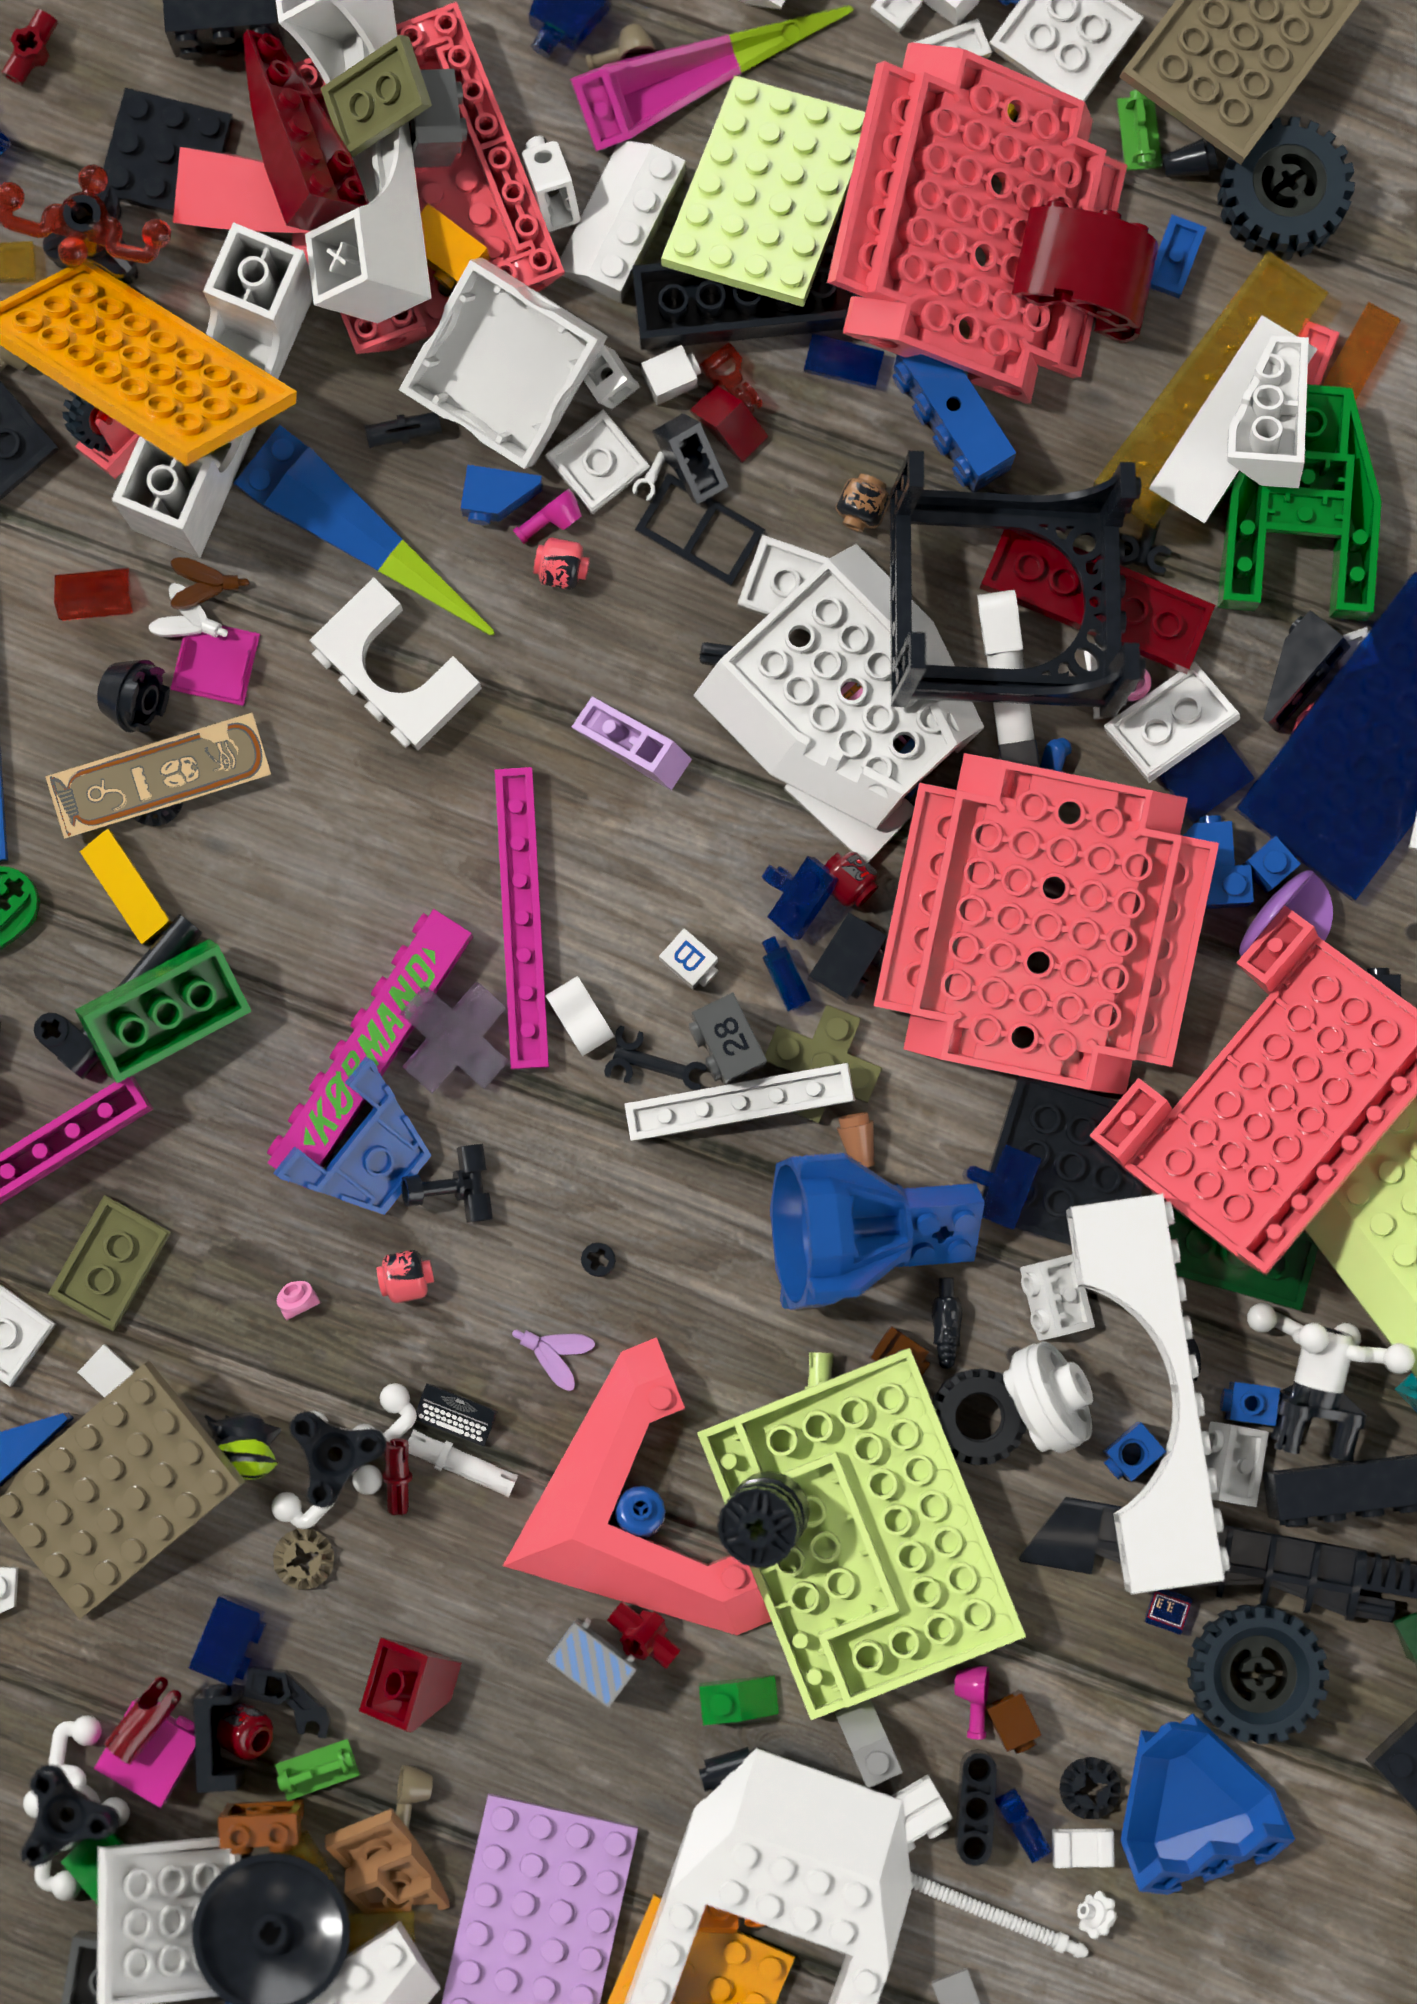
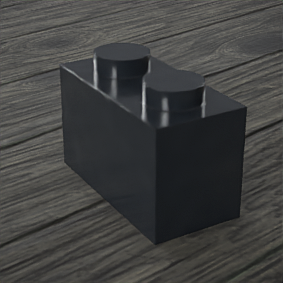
M848 913L810 973L808 980L844 1003H847L850 996L858 999L869 981L863 977L870 964L878 967L884 958L886 946L883 944L887 936L853 914Z

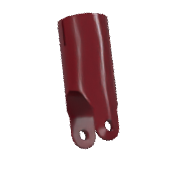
M158 1677L151 1683L104 1742L105 1747L111 1753L129 1765L135 1761L181 1700V1693L178 1690H172L158 1704L159 1697L168 1686V1679L166 1677Z

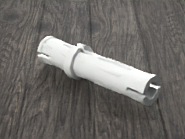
M413 1429L408 1440L409 1454L434 1464V1468L439 1471L442 1468L509 1498L517 1480V1474L452 1447L453 1443L447 1440L443 1443Z

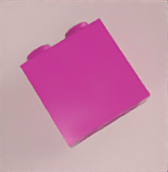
M140 1697L132 1701L125 1715L129 1712V1710L133 1707V1705ZM181 1715L177 1719L169 1716L131 1765L123 1762L105 1748L94 1769L156 1806L161 1807L167 1802L195 1753L194 1722Z

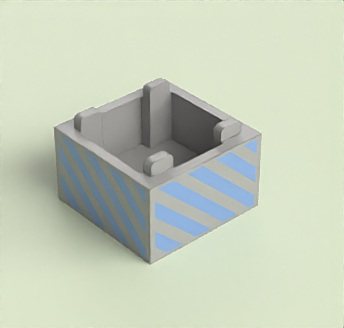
M587 1617L582 1622L576 1618L549 1654L546 1661L609 1708L636 1672L638 1664L634 1662V1656L631 1654L626 1656L589 1627L591 1619Z

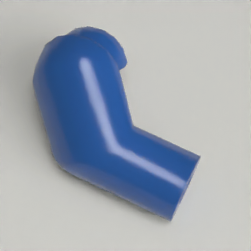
M1065 738L1049 741L1045 746L1040 768L1064 772L1062 768L1065 759L1072 751L1070 742Z

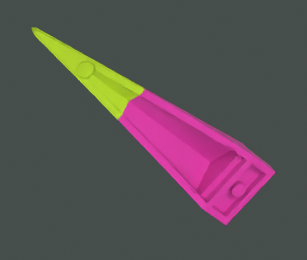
M851 6L840 7L604 64L602 67L570 78L594 149L599 151L634 137L685 105L734 78V75L741 74L801 39L851 13L854 8Z

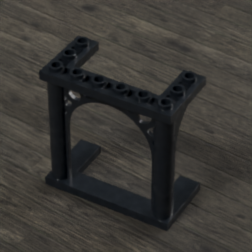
M909 450L890 492L891 707L906 708L910 699L1098 707L1100 717H1115L1121 707L1126 705L1129 695L1135 692L1138 682L1144 679L1146 670L1145 657H1140V644L1124 642L1122 645L1121 633L1124 634L1126 630L1127 616L1126 611H1121V598H1124L1126 578L1124 575H1120V563H1123L1125 556L1124 540H1119V528H1122L1126 514L1131 513L1134 501L1139 500L1141 495V477L1136 476L1135 463L1120 462L1111 479L1091 488L1063 494L1016 495L923 490L924 451ZM911 524L1018 530L1038 536L1052 544L1068 559L1078 575L1082 586L1084 614L1079 632L1074 641L1056 658L1032 668L1003 669L926 665V633L912 632ZM1067 529H1072L1066 539L1059 538L1056 530L1065 533ZM1083 535L1093 537L1095 547L1091 552L1085 555L1075 553L1073 550L1075 539ZM1096 559L1097 562L1093 567V572L1096 571L1097 573L1094 575L1089 574L1086 571V563ZM1091 599L1097 600V607L1091 606L1089 601ZM1093 631L1097 633L1094 637L1097 645L1087 640L1088 632ZM1084 650L1093 655L1097 661V669L1095 671H1087L1080 667L1076 662L1075 652ZM1066 664L1069 671L1058 673V668L1060 665Z

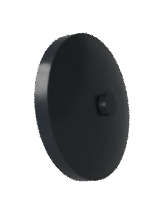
M280 1853L250 1856L222 1871L203 1893L198 1903L192 1926V1946L197 1966L211 1989L229 2004H310L319 1998L335 1981L345 1962L350 1940L348 1912L335 1884L324 1872L310 1862L292 1855Z

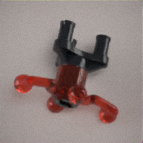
M96 164L87 165L80 171L78 183L82 192L71 194L62 204L54 203L46 207L42 213L40 223L13 215L15 211L22 207L25 201V194L20 185L14 182H5L0 185V224L14 232L35 238H44V252L61 269L69 266H79L85 261H89L103 267L115 278L129 285L133 283L132 276L135 279L138 278L139 272L136 264L149 263L155 260L160 249L168 245L171 240L172 232L170 226L161 219H151L142 228L141 236L146 244L145 248L126 245L122 238L123 228L119 222L122 217V209L118 194L112 187L108 186L107 172Z

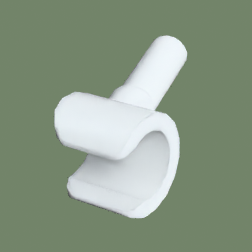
M658 452L645 478L637 480L633 485L634 495L637 494L640 485H650L651 492L647 496L646 501L652 500L656 495L654 483L665 461L662 452Z

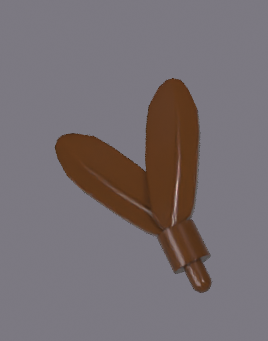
M173 558L171 560L172 569L178 575L196 582V584L177 592L171 600V607L174 609H188L215 597L223 590H239V586H248L250 581L248 579H239L238 575H222L219 571L190 558Z

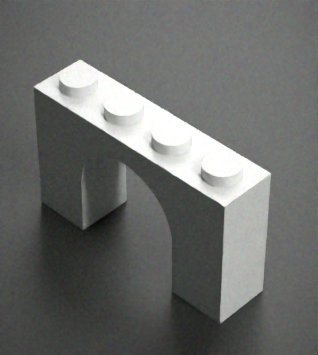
M373 577L310 639L312 646L315 648L311 654L326 670L332 665L342 675L338 681L352 696L359 692L368 701L364 707L378 722L385 718L394 727L390 733L404 748L411 744L419 751L481 690L480 682L452 656L425 684L413 691L394 693L386 691L373 683L366 672L365 661L368 648L372 641L403 611L401 604Z

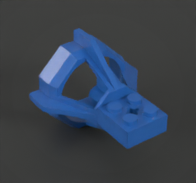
M846 1153L797 1156L776 1163L770 1218L775 1270L781 1284L780 1302L782 1307L790 1310L820 1308L834 1304L847 1297H859L894 1267L974 1261L985 1204L977 1184L903 1189L901 1185H892Z

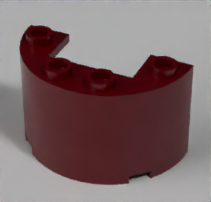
M1048 201L1046 206L1030 207L1011 294L1037 306L1065 303L1096 317L1095 332L1119 343L1135 340L1141 332L1158 253V242L1148 233L1149 228L1146 225L1121 220L1122 215L1113 210L1103 209L1098 213L1069 208L1066 203L1060 201Z

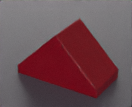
M717 385L690 410V413L741 463L768 439L767 433L744 402Z

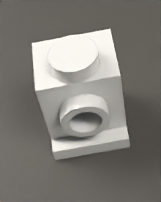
M606 345L602 346L584 378V382L598 403L610 409L616 407L640 388V385L633 379L615 350ZM613 371V373L606 378L608 372Z

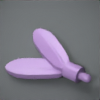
M518 1330L512 1332L513 1337L521 1340V1345L534 1350L539 1362L557 1386L568 1391L574 1389L573 1374L559 1354H583L595 1346L593 1339L583 1334L575 1333L539 1337L527 1330L525 1333Z

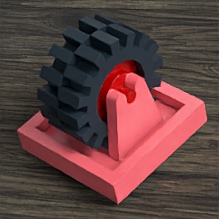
M70 391L69 394L74 398L72 402L65 399L63 405L70 411L62 413L63 419L68 422L64 424L66 429L79 441L75 447L86 458L116 479L121 473H124L139 435Z

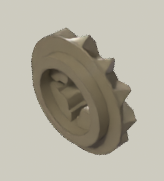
M309 1528L292 1530L285 1534L276 1545L273 1553L274 1571L284 1584L297 1590L315 1588L329 1577L333 1569V1548L329 1540L316 1530ZM296 1543H299L300 1548L305 1553H319L309 1562L310 1568L308 1570L310 1575L307 1574V1571L301 1565H288L289 1562H292L298 1556Z

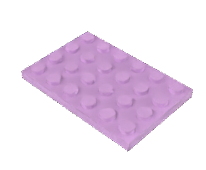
M489 1793L442 2004H600L638 1827Z

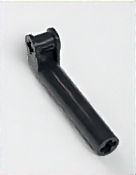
M179 914L117 987L189 950L202 935V932ZM45 1013L36 1020L34 1024L36 1039L55 1054L61 1063L81 1079H84L100 1060L85 1029L82 1027L79 1030L70 1021L57 1013ZM59 1021L61 1023L58 1026V1030L61 1032L60 1037L55 1038L51 1036L46 1039L45 1036L48 1033L44 1028L46 1023L56 1024Z

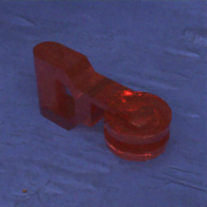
M730 342L699 364L702 371L714 385H723L727 392L742 400L752 414L755 412L753 405L757 408L763 406L761 398L748 382L742 384L744 391L740 388L733 389L743 381L741 374L743 359ZM731 359L736 365L735 370L727 376L718 375L715 370Z

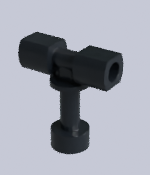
M483 1144L466 1145L457 1148L460 1170L453 1172L452 1179L422 1182L419 1175L402 1177L401 1191L406 1207L422 1205L424 1197L455 1194L458 1201L464 1200L466 1223L493 1219L490 1193H484L481 1172L486 1170Z

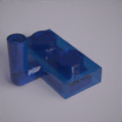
M1004 1145L994 1173L977 1166H970L963 1170L962 1177L965 1181H974L988 1187L983 1199L985 1202L983 1219L1014 1230L1041 1158Z

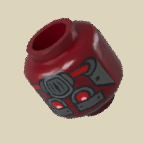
M851 851L844 856L837 852L823 867L827 872L822 882L823 887L843 906L849 907L855 904L857 907H860L879 887L875 883L878 872L857 852Z
M237 1703L225 1710L219 1718L216 1726V1738L218 1743L240 1759L251 1760L266 1752L271 1746L273 1724L265 1713L250 1704Z

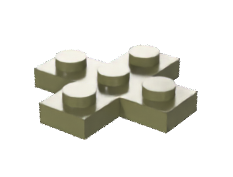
M827 1004L813 1039L777 1025L765 1054L767 1063L791 1073L848 1063L854 1098L867 1104L882 1070L880 1066L848 1054L861 1018ZM825 1107L793 1112L792 1114L819 1124Z

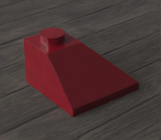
M380 1637L359 1712L406 1732H413L451 1701L462 1663L439 1653Z

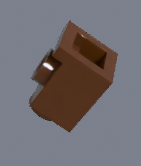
M892 1326L888 1328L869 1357L875 1362L893 1355L899 1350L910 1348L921 1376H923L930 1365V1362L925 1359L929 1352Z

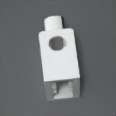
M543 136L531 138L526 143V150L522 152V157L529 184L548 231L551 232L580 223L581 219L572 179L558 142H547V139ZM559 189V193L556 196L549 197L547 192Z

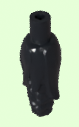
M941 1277L939 1278V1297L934 1299L932 1305L933 1344L937 1345L939 1365L942 1368L949 1369L955 1364L957 1347L960 1346L962 1306L959 1298L954 1296V1278Z

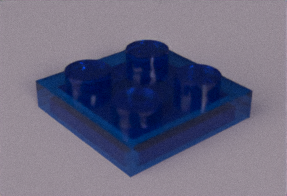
M1222 732L1159 776L1171 795L1188 798L1185 814L1192 823L1255 779Z

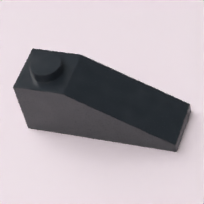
M1311 610L1305 616H1300L1293 622L1288 632L1289 635L1284 641L1263 717L1276 732L1281 729L1351 648L1350 644L1340 633Z

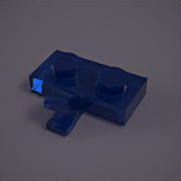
M807 856L794 877L781 866L776 869L769 865L761 877L768 884L782 891L783 894L767 917L789 937L801 940L833 892L838 878L818 859Z

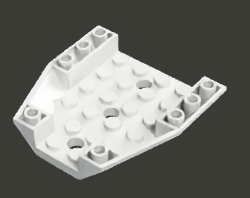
M857 544L825 561L718 661L694 694V697L771 776L874 829H877L903 805V798L953 751L958 753L984 729V725L971 701L910 699L906 708L891 707L890 577ZM912 601V632L926 633V665L955 666L934 622ZM796 629H804L809 632L811 639L807 645L796 647L789 641L790 634ZM848 682H856L861 685L863 693L856 700H847L841 694L843 685ZM900 735H908L915 741V747L911 752L901 754L894 749V740Z

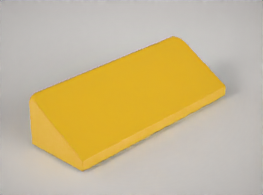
M107 829L80 851L141 945L169 927L172 921L111 830Z

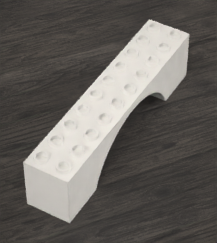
M276 0L279 24L302 46L318 69L325 84L397 37L393 0ZM409 121L352 158L369 203L305 234L313 303L315 306L374 323H380L432 298Z
M1163 1194L1071 1207L1066 1210L1077 1285L1108 1297L1122 1306L1142 1325L1155 1343L1163 1359L1171 1387L1172 1422L1165 1449L1166 1452L1163 1454L1153 1476L1140 1493L1127 1505L1113 1513L1125 1590L1134 1594L1224 1580L1223 1571L1229 1570V1561L1226 1548L1219 1546L1217 1532H1223L1221 1512L1219 1508L1216 1509L1212 1505L1211 1494L1217 1493L1214 1471L1207 1469L1205 1455L1211 1454L1210 1441L1207 1431H1201L1198 1417L1204 1416L1205 1412L1202 1394L1195 1393L1192 1379L1198 1377V1366L1195 1354H1188L1186 1340L1192 1339V1328L1189 1316H1182L1180 1302L1186 1300V1290L1183 1278H1176L1174 1264L1180 1262V1253L1177 1239L1170 1240L1168 1226L1174 1224L1171 1201L1164 1202Z

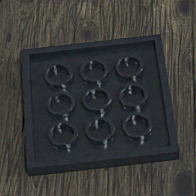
M1018 1075L981 1192L985 1202L982 1218L1071 1246L1066 1210L1076 1206L1140 1197L1144 1184L1127 1172L1089 1136L1118 1102L1068 1085Z

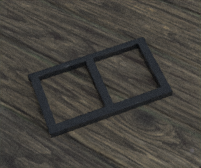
M667 473L665 480L645 511L635 531L732 586L761 535H764L766 530L710 497L703 501L709 507L684 549L646 528L671 484L688 493L680 479ZM716 510L754 532L729 575L691 554Z

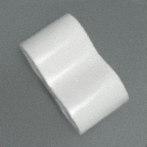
M578 976L545 995L582 1056L615 1037Z

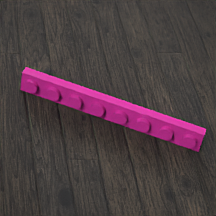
M532 767L495 769L511 1070L549 1068Z

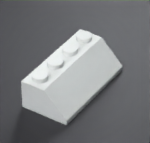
M629 141L618 143L580 218L581 222L577 224L560 258L565 274L562 276L622 303L633 281L632 266L641 265L686 174V160L652 144Z

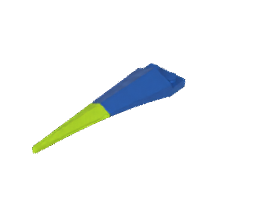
M281 425L276 428L234 482L237 488L266 510L363 562L484 633L494 635L493 629L310 447Z

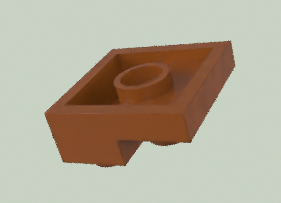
M304 1799L227 1803L218 1817L219 1849H230V1854H248L253 1852V1847L268 1846L270 1852L292 1850V1845H298L301 1839Z

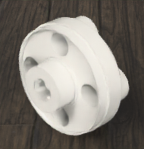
M1045 1341L1031 1344L1016 1351L1012 1357L1010 1367L1004 1371L1003 1377L1006 1388L1014 1399L1019 1414L1027 1426L1035 1446L1041 1452L1051 1449L1058 1453H1065L1080 1446L1092 1434V1420L1088 1405L1093 1402V1394L1084 1372L1076 1363H1068L1058 1349Z

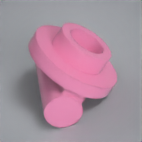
M294 1281L286 1284L277 1296V1305L286 1321L320 1304L316 1292L305 1281Z

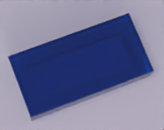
M812 333L803 372L875 389L884 351Z

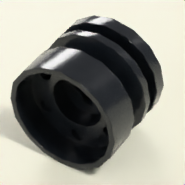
M767 1471L751 1475L740 1483L720 1511L717 1527L722 1545L730 1556L744 1565L756 1568L774 1566L788 1556L807 1528L810 1514L807 1496L798 1483L784 1474ZM757 1519L764 1521L763 1530L757 1528Z

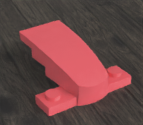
M180 147L173 223L230 229L234 222L257 232L293 233L292 246L304 251L308 262L305 234L310 231L286 226L263 160Z

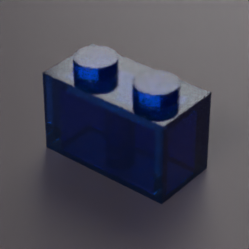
M224 1594L218 1596L188 1668L229 1686L233 1685L237 1678L244 1680L252 1662V1658L247 1657L252 1642L259 1644L267 1626V1623L262 1621L265 1611Z

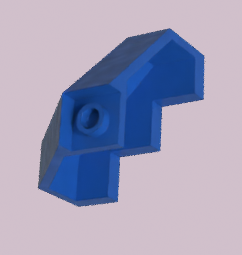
M1193 1713L1182 1723L1174 1721L1162 1725L1158 1732L1141 1730L1120 1840L1139 1892L1168 1895L1182 1890L1181 1882L1202 1876L1204 1882L1234 1873L1233 1865L1250 1859H1254L1256 1865L1270 1861L1295 1841L1275 1789Z

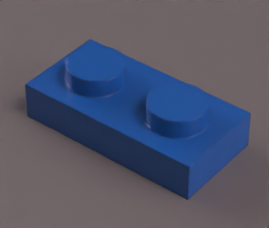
M1171 215L1158 249L1150 285L1151 289L1178 299L1180 298L1207 227L1176 215Z

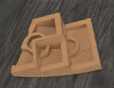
M392 1809L325 1835V1848L345 1868V1894L364 1914H379L388 1911L412 1912L413 1905L437 1904L438 1910L449 1908V1898L429 1859L412 1833Z

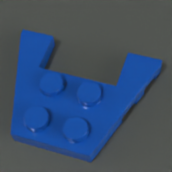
M365 1057L345 1084L373 1106L372 1111L326 1169L320 1167L294 1146L273 1174L281 1180L304 1186L310 1190L321 1192L385 1215L402 1194V1177L417 1175L432 1155L408 1116L401 1109L389 1085L385 1083L380 1075L376 1064L370 1058Z

